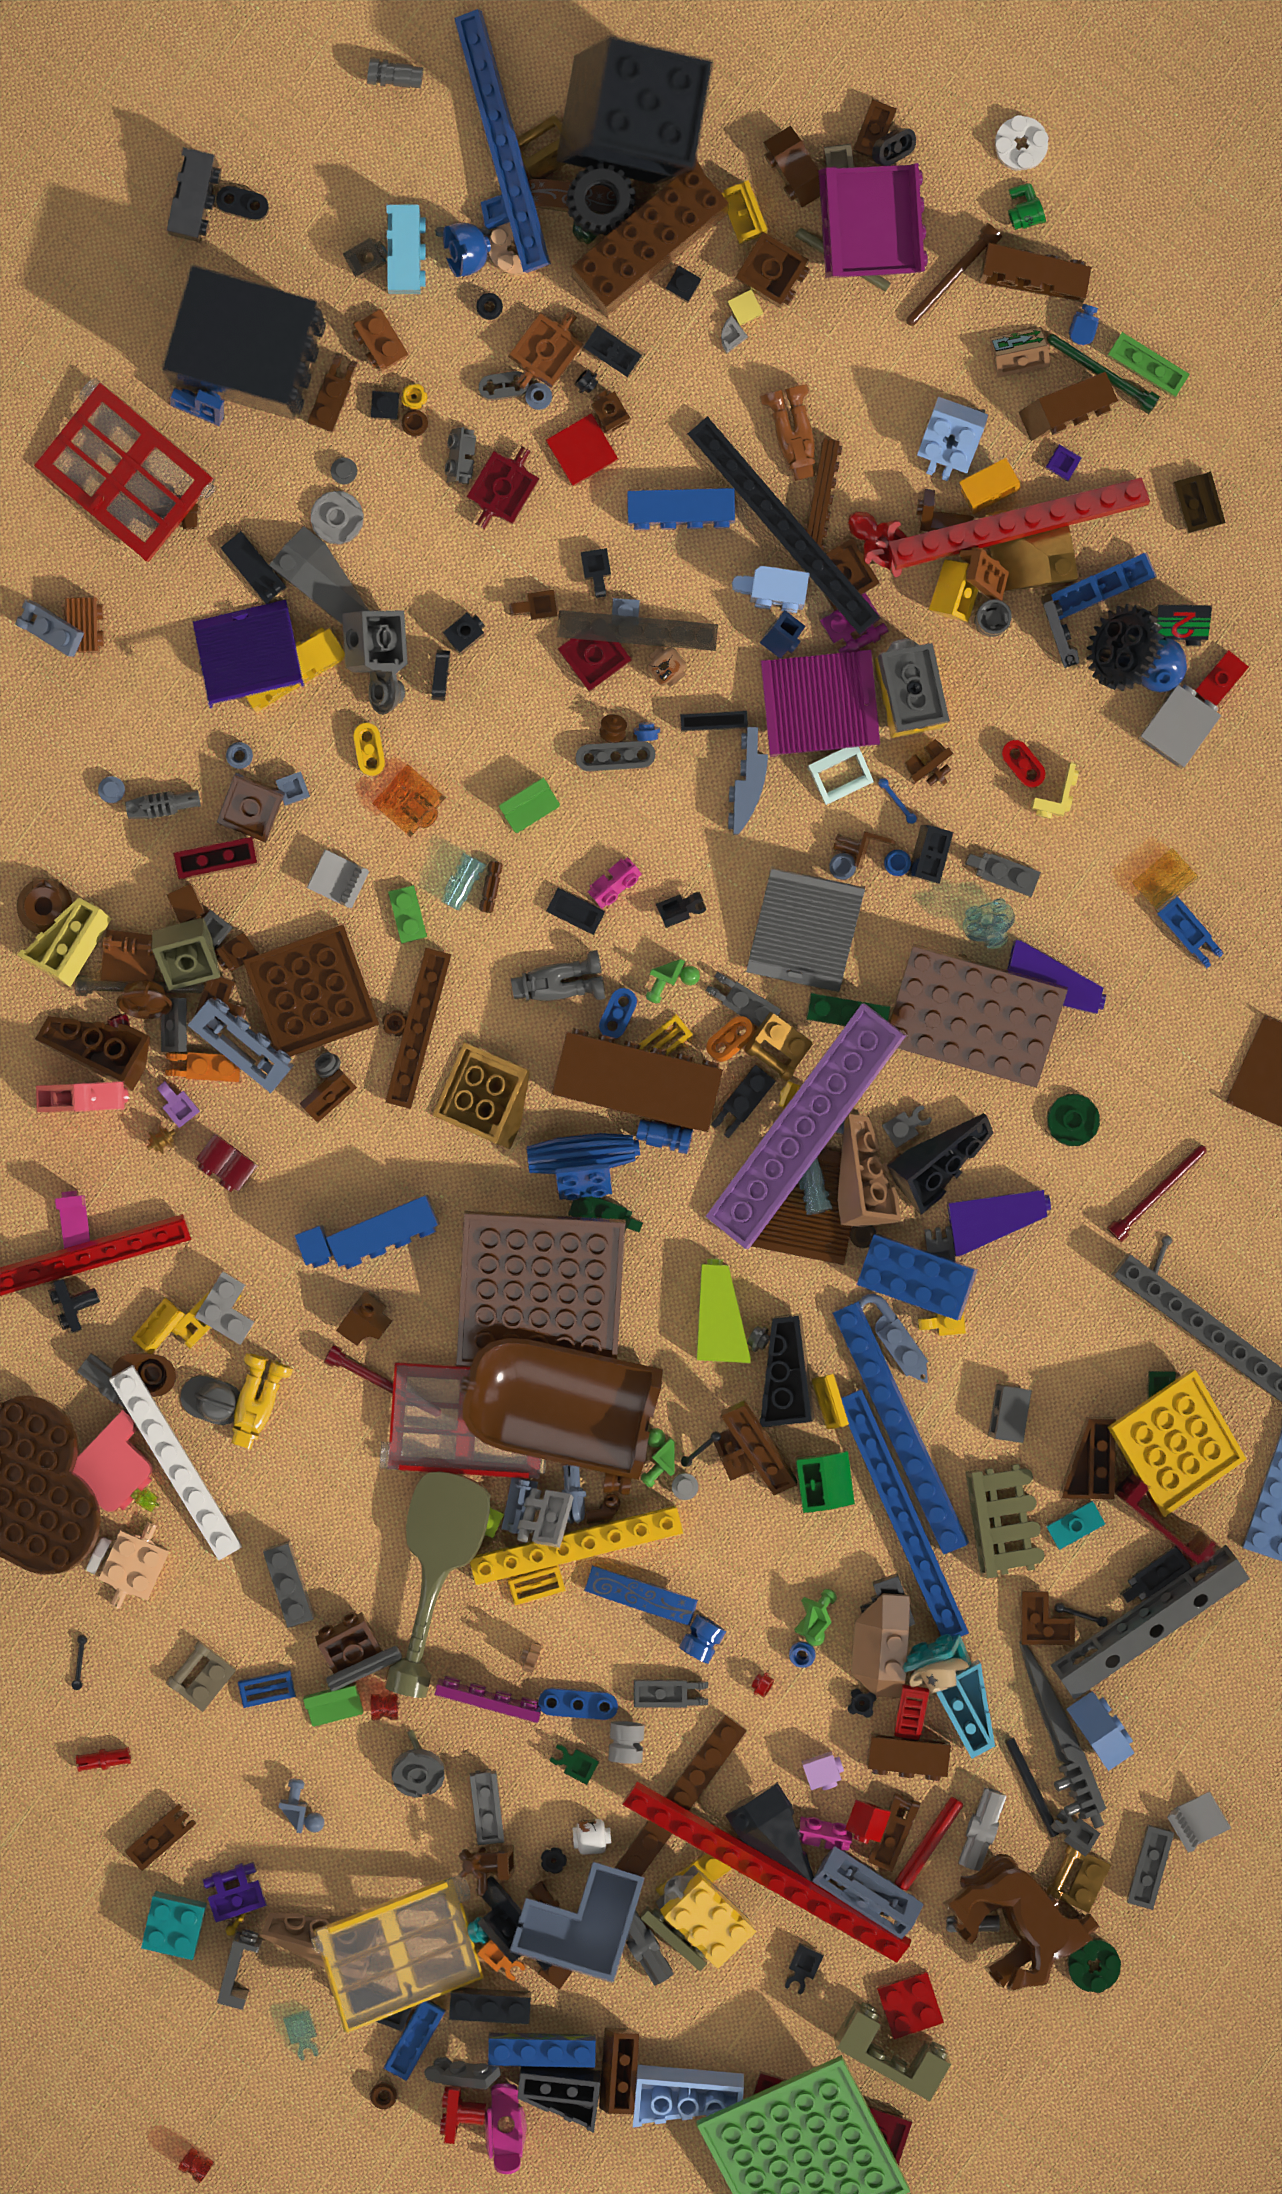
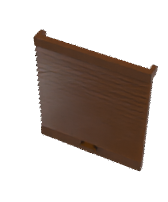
M1264 1015L1225 1103L1282 1127V1022Z
M822 1149L751 1247L844 1266L852 1226L841 1225L838 1188L842 1152Z

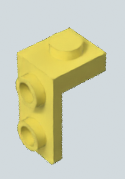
M1070 762L1068 764L1059 803L1040 798L1032 800L1031 810L1036 811V816L1051 819L1052 815L1062 817L1065 811H1070L1073 796H1069L1071 785L1076 786L1079 770H1075L1076 763Z

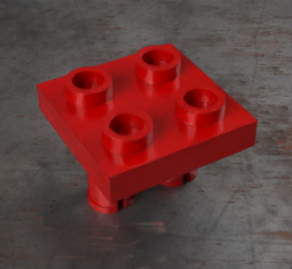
M445 2086L442 2108H447V2113L442 2114L440 2135H445L444 2143L455 2144L460 2123L484 2125L486 2103L465 2102L461 2099L460 2086Z

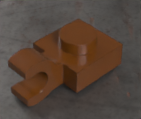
M554 590L527 593L528 601L511 603L509 605L511 616L530 613L531 621L558 616Z

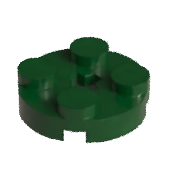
M1093 1938L1086 1945L1068 1955L1067 1958L1068 1972L1072 1981L1080 1989L1087 1992H1104L1117 1981L1120 1975L1121 1960L1116 1949L1109 1942L1100 1938ZM1096 1958L1099 1959V1966L1101 1968L1098 1971H1089L1090 1966L1087 1962L1089 1960L1095 1961Z

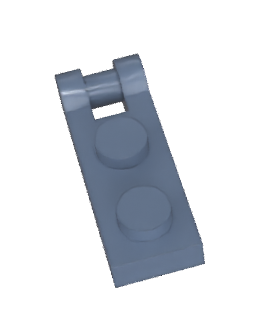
M25 599L22 606L24 609L21 616H18L15 625L29 631L63 654L74 657L84 632L38 603ZM33 614L37 615L35 622L31 621Z

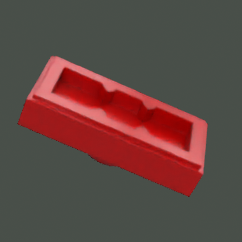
M1228 650L1195 689L1197 695L1217 706L1249 666Z

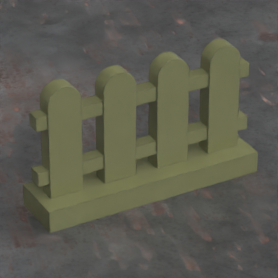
M1019 1464L1011 1465L1012 1470L998 1473H994L993 1468L985 1469L986 1475H983L982 1471L978 1470L965 1472L980 1574L983 1578L998 1577V1570H1000L1001 1575L1009 1574V1568L1026 1566L1028 1571L1035 1570L1034 1564L1041 1563L1045 1557L1042 1549L1031 1547L1030 1538L1037 1537L1040 1534L1041 1527L1037 1522L1027 1520L1026 1512L1034 1510L1037 1501L1035 1497L1024 1495L1022 1485L1031 1483L1033 1474L1028 1469H1020ZM1015 1487V1497L997 1498V1489ZM985 1491H988L990 1501H986ZM1019 1514L1020 1523L1001 1525L1000 1516ZM992 1517L994 1527L990 1528L989 1518ZM1022 1539L1024 1549L1005 1552L1004 1542ZM993 1544H996L997 1554H994Z

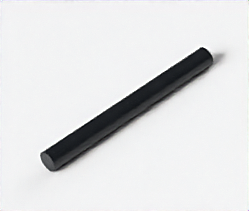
M1015 1738L1007 1739L1005 1744L1050 1838L1057 1836L1060 1833L1051 1828L1054 1819Z

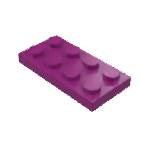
M450 1676L438 1679L434 1694L436 1696L535 1723L539 1721L541 1707L537 1705V1700L522 1697L521 1700L511 1698V1693L502 1690H496V1693L485 1691V1686L471 1683L469 1687L460 1684V1679Z

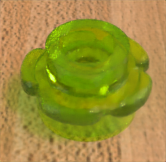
M144 1489L143 1492L138 1491L136 1493L137 1497L134 1502L144 1509L153 1512L156 1506H160L156 1502L158 1496L153 1492Z

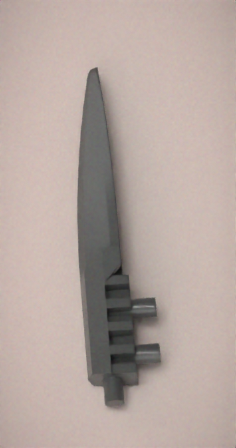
M1020 1641L1026 1670L1045 1726L1053 1743L1054 1752L1057 1759L1064 1763L1058 1768L1060 1772L1064 1773L1065 1777L1055 1781L1054 1786L1058 1792L1069 1787L1071 1791L1068 1793L1075 1800L1074 1803L1065 1806L1064 1811L1068 1817L1079 1812L1080 1820L1090 1817L1095 1829L1104 1826L1100 1813L1107 1808L1085 1753L1082 1751L1072 1725L1041 1666L1029 1647L1021 1645Z

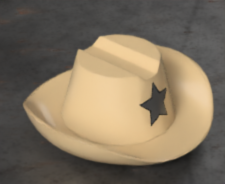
M950 1658L921 1667L911 1675L910 1685L915 1687L925 1683L931 1693L946 1690L957 1685L956 1671L969 1668V1665L962 1659Z

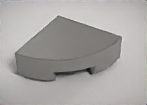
M732 315L725 322L721 333V342L726 354L748 338Z

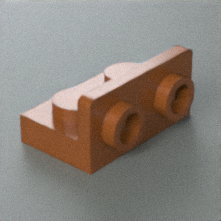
M381 309L359 322L358 320L353 322L355 330L352 331V334L359 345L365 344L369 353L366 354V357L373 368L378 366L381 372L409 356Z
M974 547L971 550H961L959 556L969 563L966 580L989 599L1002 601L1009 571L1002 567L999 561L987 555L984 549Z

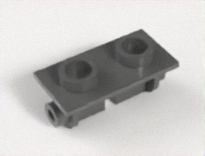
M460 427L452 429V433L449 434L447 445L450 452L449 459L445 464L446 482L458 481L461 484H469V479H472L474 460L465 459V454H475L476 436L474 435V430Z

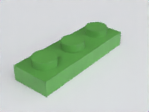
M1123 332L1107 355L1112 360L1174 398L1190 375Z

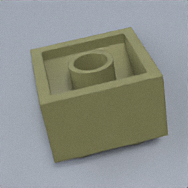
M203 917L152 931V951L169 991L220 978L212 937Z

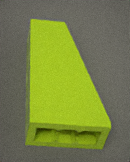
M707 1259V1264L701 1263L696 1359L699 1361L750 1363L751 1357L729 1266L723 1264V1259Z

